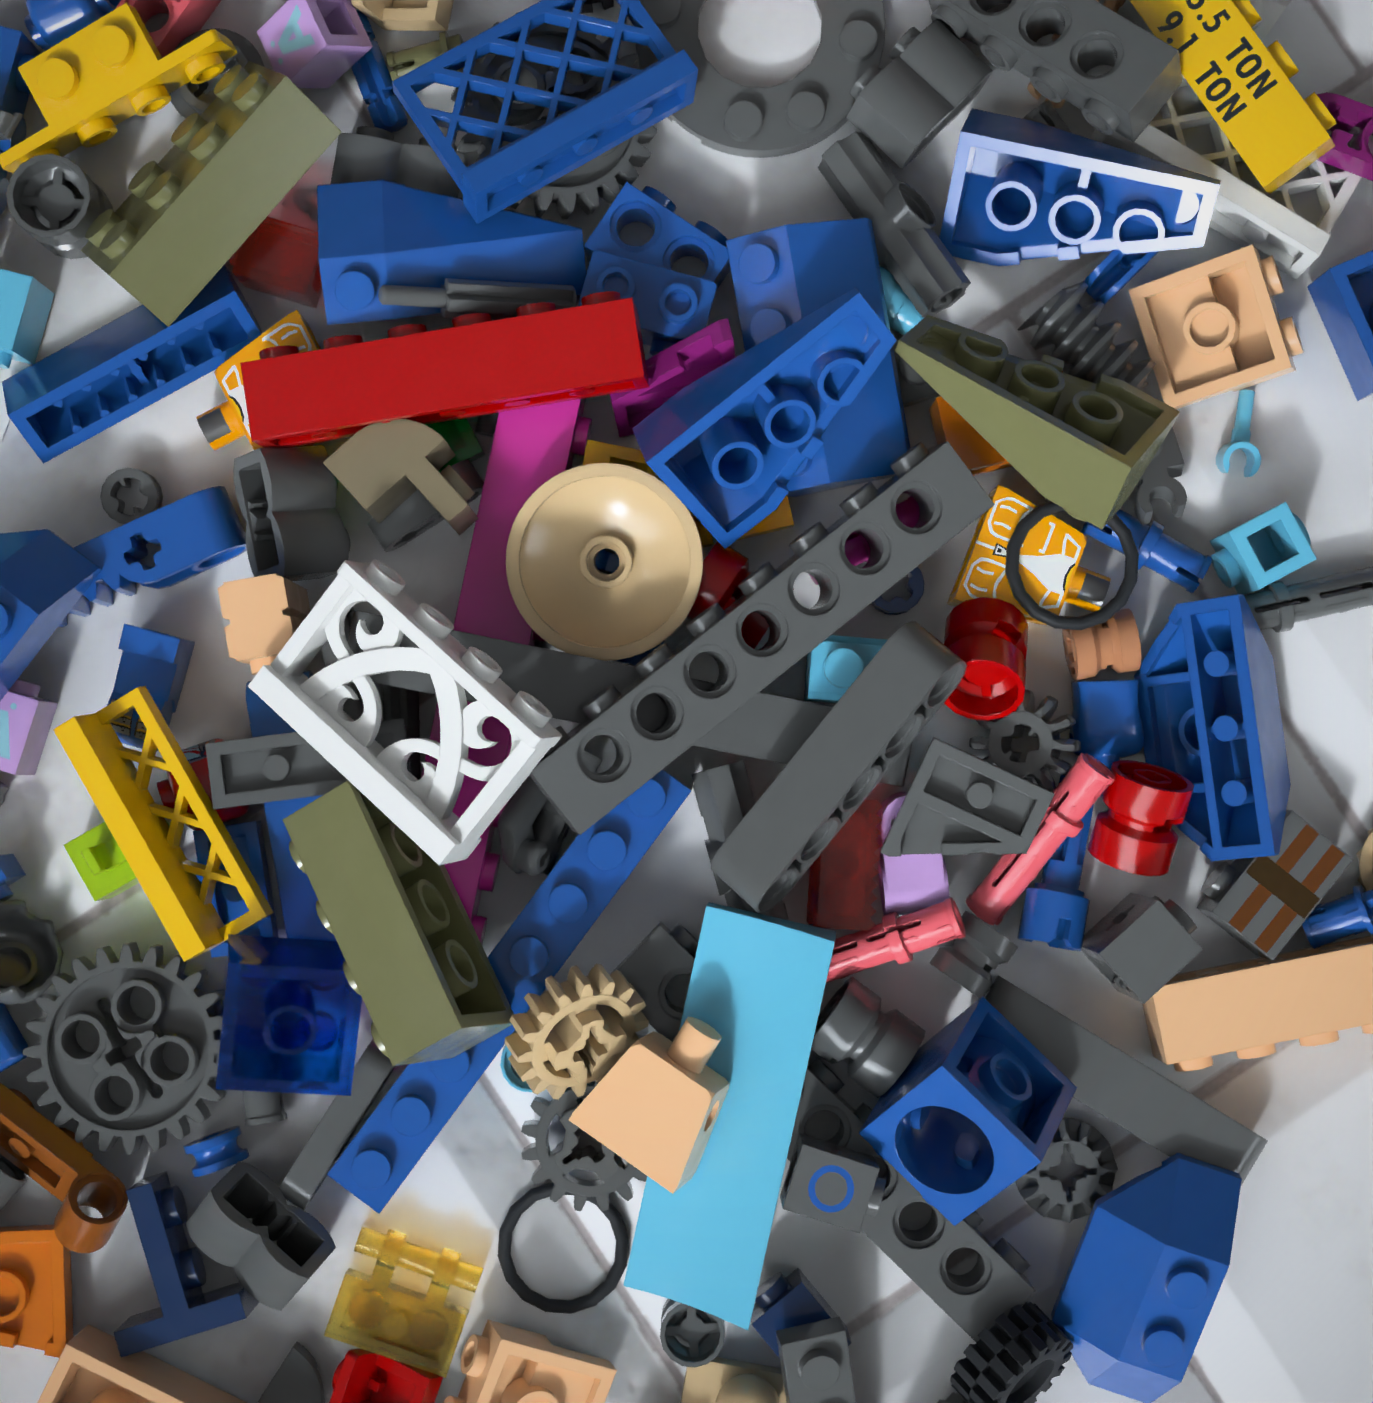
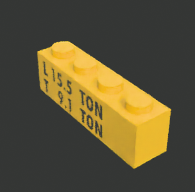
M1129 0L1154 36L1179 50L1182 75L1269 195L1335 147L1327 131L1336 125L1337 122L1315 92L1303 100L1289 79L1297 74L1299 70L1278 40L1266 48L1256 35L1252 27L1262 19L1249 0Z

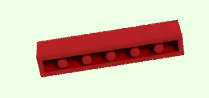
M606 291L582 297V306L556 310L555 304L551 302L532 303L517 308V317L492 321L490 314L473 313L452 319L451 328L427 331L426 325L407 324L387 330L388 338L363 342V338L360 335H341L324 340V349L299 353L297 346L290 345L263 349L259 352V360L240 363L251 440L264 448L291 447L352 437L364 427L379 422L388 423L392 420L407 419L425 425L650 388L637 307L632 297L621 299L619 292Z

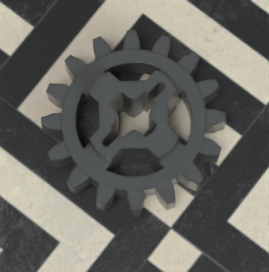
M596 1080L595 1082L587 1083L586 1091L580 1097L576 1096L571 1087L566 1089L559 1100L552 1099L548 1101L545 1098L535 1096L530 1107L541 1118L540 1120L524 1121L521 1130L525 1135L535 1138V1143H531L523 1148L521 1153L522 1159L539 1160L540 1162L531 1180L534 1184H538L550 1179L554 1183L550 1200L553 1202H557L562 1198L565 1192L574 1194L575 1211H582L587 1197H596L602 1211L608 1210L610 1193L617 1191L622 1198L629 1201L633 1198L634 1194L630 1180L633 1177L644 1182L647 1180V1175L628 1162L624 1164L619 1155L603 1144L601 1145L602 1150L599 1152L591 1145L585 1146L582 1149L578 1147L573 1151L579 1142L582 1131L578 1126L569 1121V1118L582 1103V1098H586L598 1084ZM557 1113L560 1116L559 1121L566 1129L564 1140L551 1151L548 1140L549 1127ZM574 1169L592 1171L596 1173L600 1180L580 1179L570 1175L569 1172Z

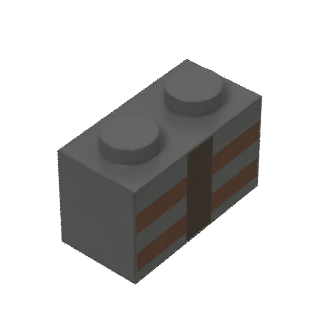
M1286 810L1279 855L1235 859L1231 865L1223 862L1210 874L1203 884L1201 891L1206 896L1197 909L1256 956L1274 960L1353 861V858L1293 810Z

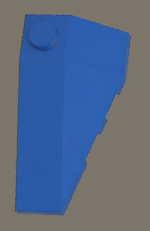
M972 108L960 131L939 238L953 257L998 267L1020 265L1021 260L1058 257V261L1080 259L1081 254L1110 252L1114 249L1121 251L1123 254L1203 247L1221 180L1036 121Z
M385 179L317 185L318 260L327 325L392 320L441 313V308L382 305L378 298L379 288L382 285L440 288L441 285L445 284V278L573 285L576 295H581L586 277L583 231L580 227L511 210H501L477 224L464 206L462 198L432 193Z
M855 287L682 388L642 420L632 430L645 462L723 548L726 549L778 508L789 492L786 487L787 483L806 457L812 460L824 443L821 436L842 407L852 404L897 339Z

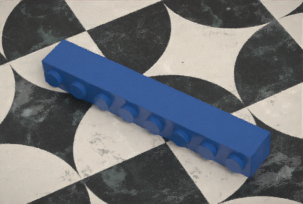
M661 770L584 833L578 834L488 956L489 962L514 1014L528 1012L530 1007L524 999L528 993L541 996L546 989L545 979L549 976L555 977L690 794L691 790L666 771ZM513 1025L454 1058L408 1064L327 1175L380 1214L505 1044V1037L513 1034L515 1031Z

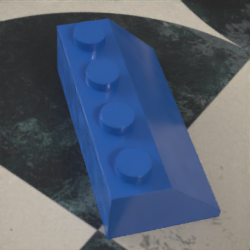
M859 218L788 224L726 240L745 351L855 287L890 330L871 219ZM893 346L852 404L842 407L821 436L824 443L812 460L807 457L787 483L786 487L789 492L786 496L798 497L890 478L896 475L890 464L910 449V442Z

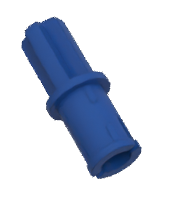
M1361 885L1353 887V893L1318 904L1302 924L1312 948L1316 949L1336 940L1366 931L1373 935V889L1365 892Z

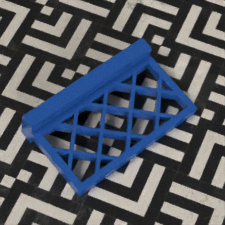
M541 0L392 81L394 94L463 193V204L477 224L694 102L698 68L684 49L676 53L639 0H616L621 7L618 22L582 15L586 0ZM574 7L573 12H568V11H567V10H569V9H571V8ZM627 17L634 26L626 25ZM543 23L569 28L563 52L528 45L530 31ZM577 31L613 38L608 62L573 55L572 51ZM519 37L518 42L512 41V40H514V39H516V38ZM622 41L648 46L658 59L657 62L642 70L616 64ZM488 53L514 58L508 82L472 75L476 60ZM523 60L559 68L553 93L517 85ZM464 67L463 72H458V71H457V70H459V69H461V68ZM568 70L604 78L601 93L588 100L562 95ZM612 80L619 81V83L611 87ZM433 83L459 88L452 113L425 107L416 93ZM468 90L504 98L498 123L462 115ZM513 100L549 108L546 123L533 131L508 126ZM558 110L565 112L557 117ZM439 127L448 128L446 137ZM458 131L493 138L490 154L466 167L454 150ZM503 141L511 142L502 147Z

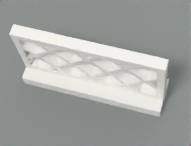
M1182 75V83L1179 87L1188 86L1189 83ZM1172 96L1160 109L1163 119L1151 121L1134 143L1115 131L1112 135H1106L1096 129L1094 130L1089 139L1221 180L1209 227L1242 247L1253 244L1258 250L1261 259L1273 256L1277 268L1294 279H1297L1320 256L1331 237L1329 234L1362 178L1347 171L1327 174L1324 163L1316 160L1309 165L1311 178L1286 182L1269 195L1263 187L1253 188L1240 180L1235 162L1244 160L1236 149H1231L1229 139L1204 104L1205 111L1177 116ZM1209 124L1217 152L1199 155L1186 147L1181 129ZM1330 129L1327 131L1329 135L1333 132ZM1352 129L1349 132L1350 134H1353V137L1347 143L1349 147L1354 137L1358 133V131ZM1369 139L1368 146L1373 154V141ZM1340 185L1335 195H1333L1331 187ZM1316 190L1323 213L1316 226L1294 212L1289 195Z

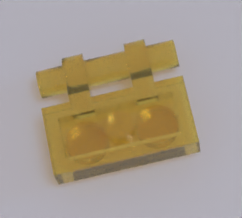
M362 1227L354 1251L377 1259L372 1276L351 1268L346 1271L324 1336L446 1378L470 1310L447 1302L448 1292L451 1285L475 1293L484 1268L460 1260L462 1253L444 1247L442 1252L439 1253L407 1242V1234L389 1229L387 1234ZM399 1266L431 1277L432 1280L427 1295L392 1283L396 1267Z

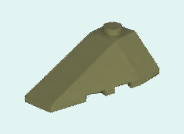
M930 315L923 318L900 338L895 349L1044 498L1064 508L1073 518L1089 522L1100 529L1105 527L1127 501L1180 413L1177 409L1123 380L1101 374L1096 384L1063 373V360L1045 354L1041 361L1025 360L1008 354L1006 344L1001 339Z

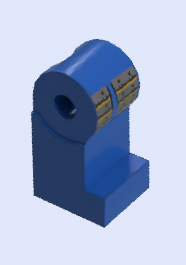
M124 624L118 649L123 651L113 692L107 705L137 687L146 686L169 727L172 714L177 709L195 642L147 628ZM135 708L111 722L122 744L140 749L143 748L147 729Z

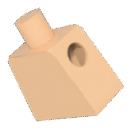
M687 1017L673 1042L654 1031L645 1035L631 1045L575 1109L569 1121L673 1194L691 1180L695 1174L729 1089L730 1083L726 1078L706 1065L721 1041V1035L713 1027L694 1017Z

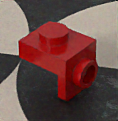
M385 1345L351 1349L335 1370L332 1380L334 1390L329 1403H435L444 1376Z

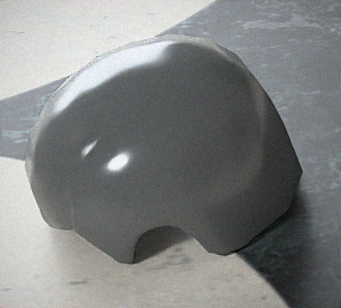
M18 899L0 902V1003L6 1005L25 1004L40 997L53 984L51 978L54 975L60 974L64 954L58 937L54 933L53 921L40 919L31 914L26 908V902Z

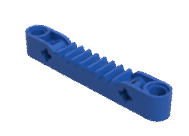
M216 486L198 491L74 547L102 570L69 613L87 617L91 615L90 602L107 607L114 604L113 590L133 596L137 594L136 583L154 589L172 587L247 551L246 533L224 486ZM149 542L162 549L153 555L156 564L154 567L140 563V560L148 555L146 544ZM67 616L58 627L62 628L68 625Z

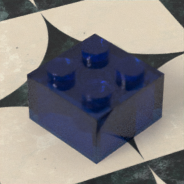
M228 934L216 1053L215 1089L351 1096L362 996L352 989L345 977L343 970L345 958L337 941Z

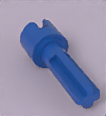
M1060 774L1059 783L1065 777L1064 775ZM1094 804L1081 819L1084 826L1078 835L1074 838L1067 837L1044 865L1041 882L1034 883L1033 888H1026L1017 939L1026 942H1032L1033 940L1047 942L1049 947L1081 951L1090 900L1084 898L1085 893L1079 890Z

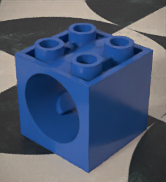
M982 996L918 1049L904 1072L888 1091L879 1098L860 1129L859 1134L873 1147L881 1158L888 1161L920 1192L927 1203L934 1206L955 1226L1042 1162L1077 1087Z

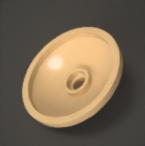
M594 463L577 466L552 477L541 485L528 498L519 511L512 525L506 549V574L509 589L520 614L527 624L542 639L565 653L604 661L620 660L642 654L656 647L674 633L685 620L696 600L703 573V551L700 535L687 507L666 484L642 470L615 463ZM603 549H611L619 557V567L612 574L602 573L596 566V556Z

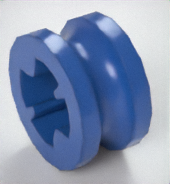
M240 1126L217 1131L183 1146L185 1153L192 1154L196 1159V1164L191 1169L193 1177H200L222 1170L249 1157L247 1148L243 1149L237 1143L238 1136L242 1134Z

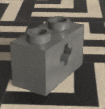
M1130 893L1084 935L1081 951L1117 991L1145 1004L1202 952L1203 948L1190 935L1197 929L1196 924L1173 900L1168 899L1164 903L1157 896L1149 898Z

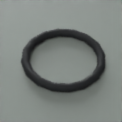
M1049 501L1035 507L1018 522L1007 545L1005 573L1012 594L1032 618L1055 629L1084 630L1107 622L1126 605L1137 583L1139 554L1131 531L1117 514L1107 523L1119 537L1125 554L1124 579L1115 597L1100 610L1081 617L1058 616L1040 607L1025 591L1019 573L1020 548L1029 530L1044 517L1064 511V508Z
M551 1182L530 1189L510 1207L499 1229L497 1256L506 1282L523 1301L545 1312L572 1314L596 1306L616 1288L627 1266L629 1237L621 1214L610 1202L609 1209L601 1210V1212L610 1221L616 1239L615 1260L605 1281L590 1294L572 1300L549 1299L531 1290L517 1274L511 1257L512 1232L521 1214L536 1201L551 1196L554 1183ZM565 1192L564 1195H574V1194H571V1193H569V1192ZM587 1197V1201L595 1204L600 1209L596 1197Z

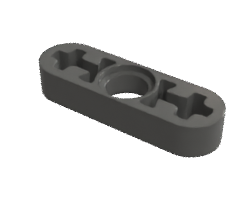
M373 1039L354 1066L279 1187L285 1199L302 1210L306 1209L328 1176V1172L338 1160L396 1067L392 1066L390 1059L378 1049Z

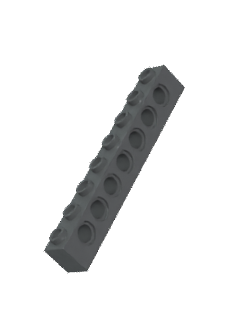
M948 441L926 449L923 443L919 442L890 464L896 475L876 489L872 482H868L839 505L845 512V515L826 529L821 522H817L800 534L789 544V547L795 554L777 569H774L771 563L767 562L748 575L737 585L744 595L725 610L716 602L701 612L686 625L692 636L673 651L664 643L649 653L634 666L640 677L621 692L612 684L597 694L582 707L588 718L569 733H566L561 726L555 728L561 733V739L554 747L548 750L529 776L572 831L579 835L584 833L995 505ZM902 493L913 497L919 506V519L913 528L904 525L896 514V502ZM852 532L863 536L869 544L870 556L868 562L862 568L852 565L845 554V542ZM802 572L812 575L820 587L819 599L810 609L801 606L793 593L794 582ZM752 612L762 615L770 629L768 641L758 650L748 646L741 633L744 619ZM702 652L712 656L719 668V676L716 683L706 691L698 689L692 683L689 676V667L692 660ZM654 693L665 701L668 716L660 729L648 732L640 726L636 710L639 702L646 695ZM605 735L615 745L616 759L608 770L602 773H593L585 765L583 759L584 748L593 737Z
M660 922L612 972L615 970L620 971L629 984L631 983L646 1004V1007L641 1012L647 1018L649 1024L658 1033L673 1042L679 1032L684 1008L672 1004L666 995L665 989L673 977L681 974L691 975L698 940L680 923L671 931ZM818 1057L807 1066L787 1159L791 1162L799 1133L807 1135L805 1133V1125L809 1117L823 1110L831 1111L840 1118L838 1132L831 1139L826 1140V1142L881 1158L873 1147L859 1134L872 1109L864 1102L856 1110L851 1107L837 1093L845 1084ZM884 1160L886 1162V1170L882 1178L886 1179V1186L882 1203L875 1218L865 1215L861 1231L977 1343L980 1340L978 1334L985 1327L990 1330L994 1326L997 1317L1003 1313L1008 1316L1012 1307L1018 1304L1022 1306L1036 1291L1023 1274L1031 1265L1003 1237L993 1245L977 1229L984 1219L976 1211L954 1226L934 1206L927 1203L920 1192L888 1161ZM913 1202H924L931 1206L932 1214L929 1222L923 1228L908 1230L899 1225V1216L905 1206ZM967 1247L977 1251L976 1265L968 1273L955 1275L946 1270V1261L949 1255L956 1249Z

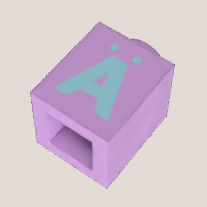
M288 0L257 31L273 70L286 75L298 88H329L373 47L351 0Z
M19 678L0 701V770L14 775H35L58 703L38 697L41 686Z

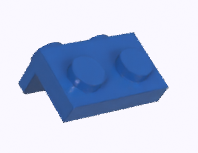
M597 250L592 253L578 306H582V297L598 292L616 291L620 293L621 299L632 297L639 314L643 344L650 346L649 354L654 356L708 326L717 286L715 282Z

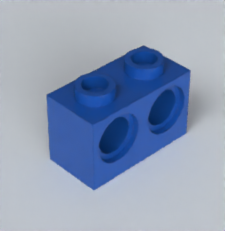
M628 182L625 183L584 244L586 259L589 263L592 253L597 250L670 270L678 259L685 256L696 257L707 268L701 278L715 282L717 289L731 270L726 244L728 239L720 231L703 221H698L693 226L674 213L677 208L676 205L664 194L650 186H645L641 192ZM632 222L645 223L654 232L650 241L642 246L625 244L619 238V234L624 226Z

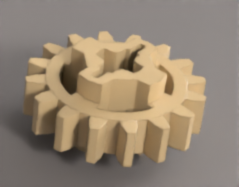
M595 964L588 976H584L577 965L572 966L567 980L559 983L553 976H549L545 979L547 991L543 995L539 996L528 993L524 997L530 1007L528 1012L511 1016L509 1021L517 1032L505 1037V1044L512 1054L508 1059L522 1082L526 1081L533 1093L538 1095L547 1089L553 1099L559 1100L567 1087H571L577 1097L583 1096L587 1083L595 1080L599 1083L607 1074L606 1072L617 1063L631 1045L640 1039L635 1032L648 1027L649 1021L641 1012L646 1007L643 999L620 971L615 970L609 975L602 964Z

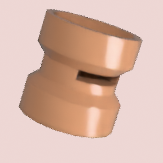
M1129 608L1119 610L1107 622L1084 630L1062 629L1065 658L1070 675L1074 681L1094 678L1100 670L1107 669L1108 665L1118 674L1140 669L1141 644L1139 632L1133 613Z

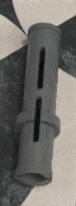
M1373 567L1337 573L1287 586L1282 581H1276L1265 586L1263 591L1244 596L1260 630L1272 628L1278 633L1289 631L1294 627L1295 622L1373 605ZM1352 588H1362V590L1336 595L1332 597H1320L1321 595L1344 591ZM1297 601L1299 603L1296 605H1289L1261 613L1255 612V610L1275 607L1290 602Z

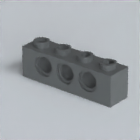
M929 0L932 10V22L938 20L959 40L965 37L978 45L986 59L997 68L1008 72L1013 67L1029 77L1034 88L1048 100L1060 103L1064 99L1081 110L1083 117L1092 127L1106 135H1112L1115 131L1134 143L1182 83L1179 50L1096 0ZM1009 4V6L1003 9L1002 11L993 13L987 12L991 7L995 5ZM1049 34L1061 35L1051 43H1036L1041 37ZM1099 65L1113 67L1103 75L1092 76L1086 74L1090 69Z

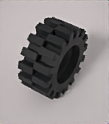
M1025 1302L1022 1307L1018 1304L1011 1308L1008 1316L1003 1313L997 1317L994 1326L990 1330L985 1327L978 1334L980 1340L976 1344H969L963 1352L966 1358L957 1361L954 1367L956 1372L951 1375L950 1382L952 1383L951 1386L967 1403H1035L1037 1401L1036 1396L1041 1391L1046 1392L1053 1385L1050 1382L1052 1378L1060 1376L1065 1369L1062 1364L1070 1360L1072 1355L1070 1350L1073 1349V1343L1035 1303Z

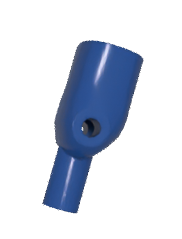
M1139 680L1071 682L1072 715L1076 720V724L1070 729L1069 739L1081 742V750L1073 753L1077 756L1081 753L1089 754L1102 762L1109 770L1113 762L1138 754L1144 745L1143 722L1139 709Z

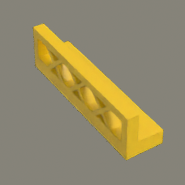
M146 686L133 689L96 713L74 716L53 729L184 962L215 948L274 913L217 811L213 809L212 802ZM134 708L147 729L142 752L123 747L111 725V722ZM157 748L163 758L155 756ZM132 761L139 763L138 770H136ZM153 767L171 772L179 785L174 809L156 804L149 793L148 786ZM188 803L191 806L194 814L187 813ZM164 818L171 819L170 827ZM184 824L204 829L209 838L211 847L206 865L187 860L183 853L180 842ZM221 861L227 871L219 869ZM196 875L203 876L202 885ZM216 881L236 886L249 909L248 912L224 925L212 904Z

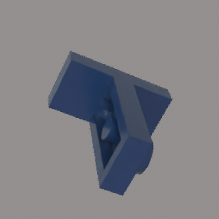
M167 1171L143 1178L126 1190L160 1307L130 1316L113 1332L120 1357L122 1358L246 1319L259 1304V1301L252 1297L240 1282L203 1293L201 1286L206 1283L204 1262L199 1250L196 1247H189L183 1227L188 1218L186 1202L180 1188L177 1185L171 1186Z

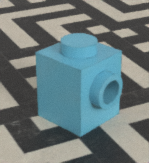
M1287 502L1275 506L1210 540L1216 552L1211 555V558L1213 559L1212 565L1218 577L1226 587H1235L1238 594L1245 595L1260 590L1317 559L1310 547L1311 541L1306 527L1300 518L1291 512Z

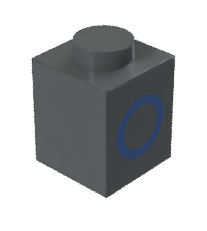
M799 1133L780 1194L782 1208L860 1233L865 1215L875 1218L879 1211L885 1191L886 1179L877 1177L880 1168L873 1156Z

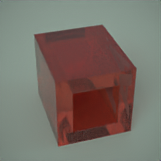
M267 216L229 259V263L234 265L232 273L246 288L316 309L322 293L318 260V232Z

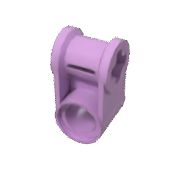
M907 792L889 795L881 802L876 813L880 858L878 860V878L884 915L892 912H897L899 916L906 915L950 898L947 869L942 854H910L889 857L880 853L891 828V819L896 818Z

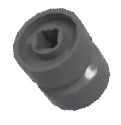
M54 154L34 156L20 164L10 177L6 192L8 210L15 222L53 254L68 259L87 257L80 250L89 241L85 238L88 228L104 211L108 209L113 210V206L105 192L79 166L66 157Z
M850 977L836 991L819 1014L811 1050L830 1064L844 1060L848 1063L847 1076L873 1096L879 1098L888 1091L909 1065L918 1051L926 1031L896 1009L886 1013L882 1012V998L854 977Z

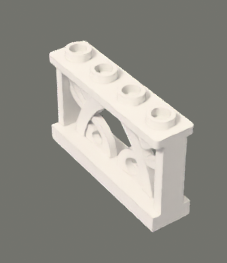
M345 560L337 570V577L270 665H263L248 687L438 865L466 860L481 842L480 836L548 750L557 744L562 735L548 722L552 718V714L539 700L524 691H519L516 694L499 678L503 671L496 661L475 647L465 648L450 634L454 626L446 616L426 603L418 605L404 593L402 589L406 583L397 572L378 560H372L371 563ZM368 601L380 611L384 624L382 630L374 635L367 629L365 619H360L356 627V639L364 652L354 654L346 640L344 630L345 618L355 604ZM404 634L419 648L399 647ZM328 640L331 649L339 661L323 668L308 678L303 672ZM391 671H416L430 674L439 707L440 743L431 739L410 738L395 742L384 749L375 740L381 725L382 705L379 692L370 676ZM351 683L356 685L364 704V712L356 721L343 711V705L347 699L359 700L354 690L348 686ZM465 689L478 701L467 705ZM493 716L509 729L512 737V746L508 757L502 763L495 766H484L468 759L469 747L484 749L498 743L486 739L482 733V725L485 719ZM414 752H421L438 759L437 767L429 762H421L424 766V775L420 780L407 770L408 758ZM464 775L488 782L460 818L452 812L462 787Z

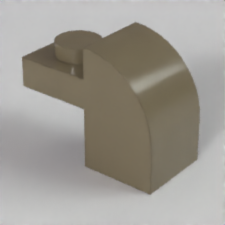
M407 419L392 420L388 423H373L359 430L323 462L379 524L417 489L459 536L479 519L467 504V501L475 493L450 465L445 467L440 473L438 472L455 456V453L439 433L422 423Z

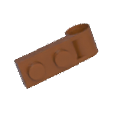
M0 1083V1154L63 1202L55 1217L54 1230L58 1240L64 1247L77 1253H92L101 1249L111 1238L127 1207L128 1197L124 1184L118 1177L93 1159V1154L85 1149L82 1142L78 1143L75 1141V1133L69 1129L57 1127L34 1109L32 1102L26 1095L16 1089L7 1088ZM79 1206L93 1207L101 1213L103 1218L89 1217L80 1210Z

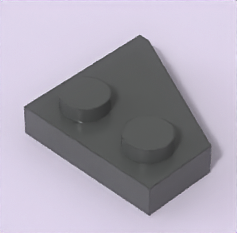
M933 737L880 853L889 857L910 854H942V856L969 855L970 853L1027 854L1055 794L1046 788Z

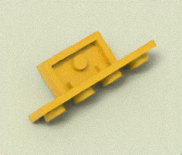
M126 2L18 67L49 126L1 153L0 165L3 170L14 173L20 164L34 156L54 154L63 157L80 146L89 148L100 145L111 139L118 131L116 125L135 114L138 116L149 115L165 107L171 101L170 93L190 81L192 84L204 83L219 75L226 67L224 61L236 55L237 50L229 38L216 29H211L162 58L136 8Z

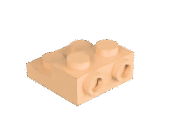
M1253 244L1128 290L1149 357L1156 363L1153 370L1163 401L1175 409L1231 390L1236 392L1294 372L1296 368L1292 357L1304 353L1293 317L1280 320L1273 296L1284 292L1274 257L1269 256L1261 259L1258 250Z
M487 1320L482 1336L471 1335L464 1346L461 1356V1372L466 1374L458 1397L448 1396L443 1403H605L617 1370L609 1360L554 1346L545 1335Z

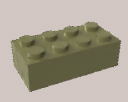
M251 61L244 67L236 65L223 75L214 88V94L217 98L201 116L198 113H193L176 128L171 137V141L175 145L158 164L155 161H150L135 174L128 186L132 193L115 212L112 209H108L93 221L85 234V238L89 241L80 250L168 327L342 132L286 75Z
M349 780L283 819L291 838L289 842L291 856L296 865L307 874L318 898L316 901V911L324 927L334 934L345 958L343 963L345 977L352 989L362 996L373 1021L371 1023L373 1040L378 1049L390 1059L392 1066L454 1058L512 1025L509 1020L514 1013L444 864L438 865Z

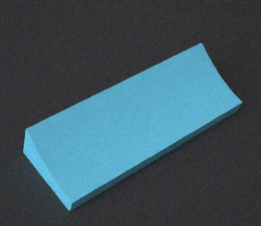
M708 902L706 905L679 1030L687 1017H694L707 1023L721 1035L722 1039L706 1065L726 1078L730 1083L729 1089L692 1179L672 1194L647 1176L623 1286L674 1300L749 1330L837 931Z

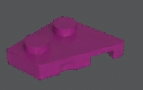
M728 318L710 324L647 359L646 366L650 388L610 394L619 438L634 435L632 429L682 388L735 358L734 340Z

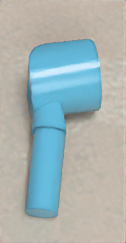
M1244 389L1239 391L1231 441L1224 444L1216 455V465L1222 473H1228L1230 456L1236 449H1241L1246 455L1244 477L1253 476L1261 465L1259 450L1250 443V425L1255 392L1252 390Z

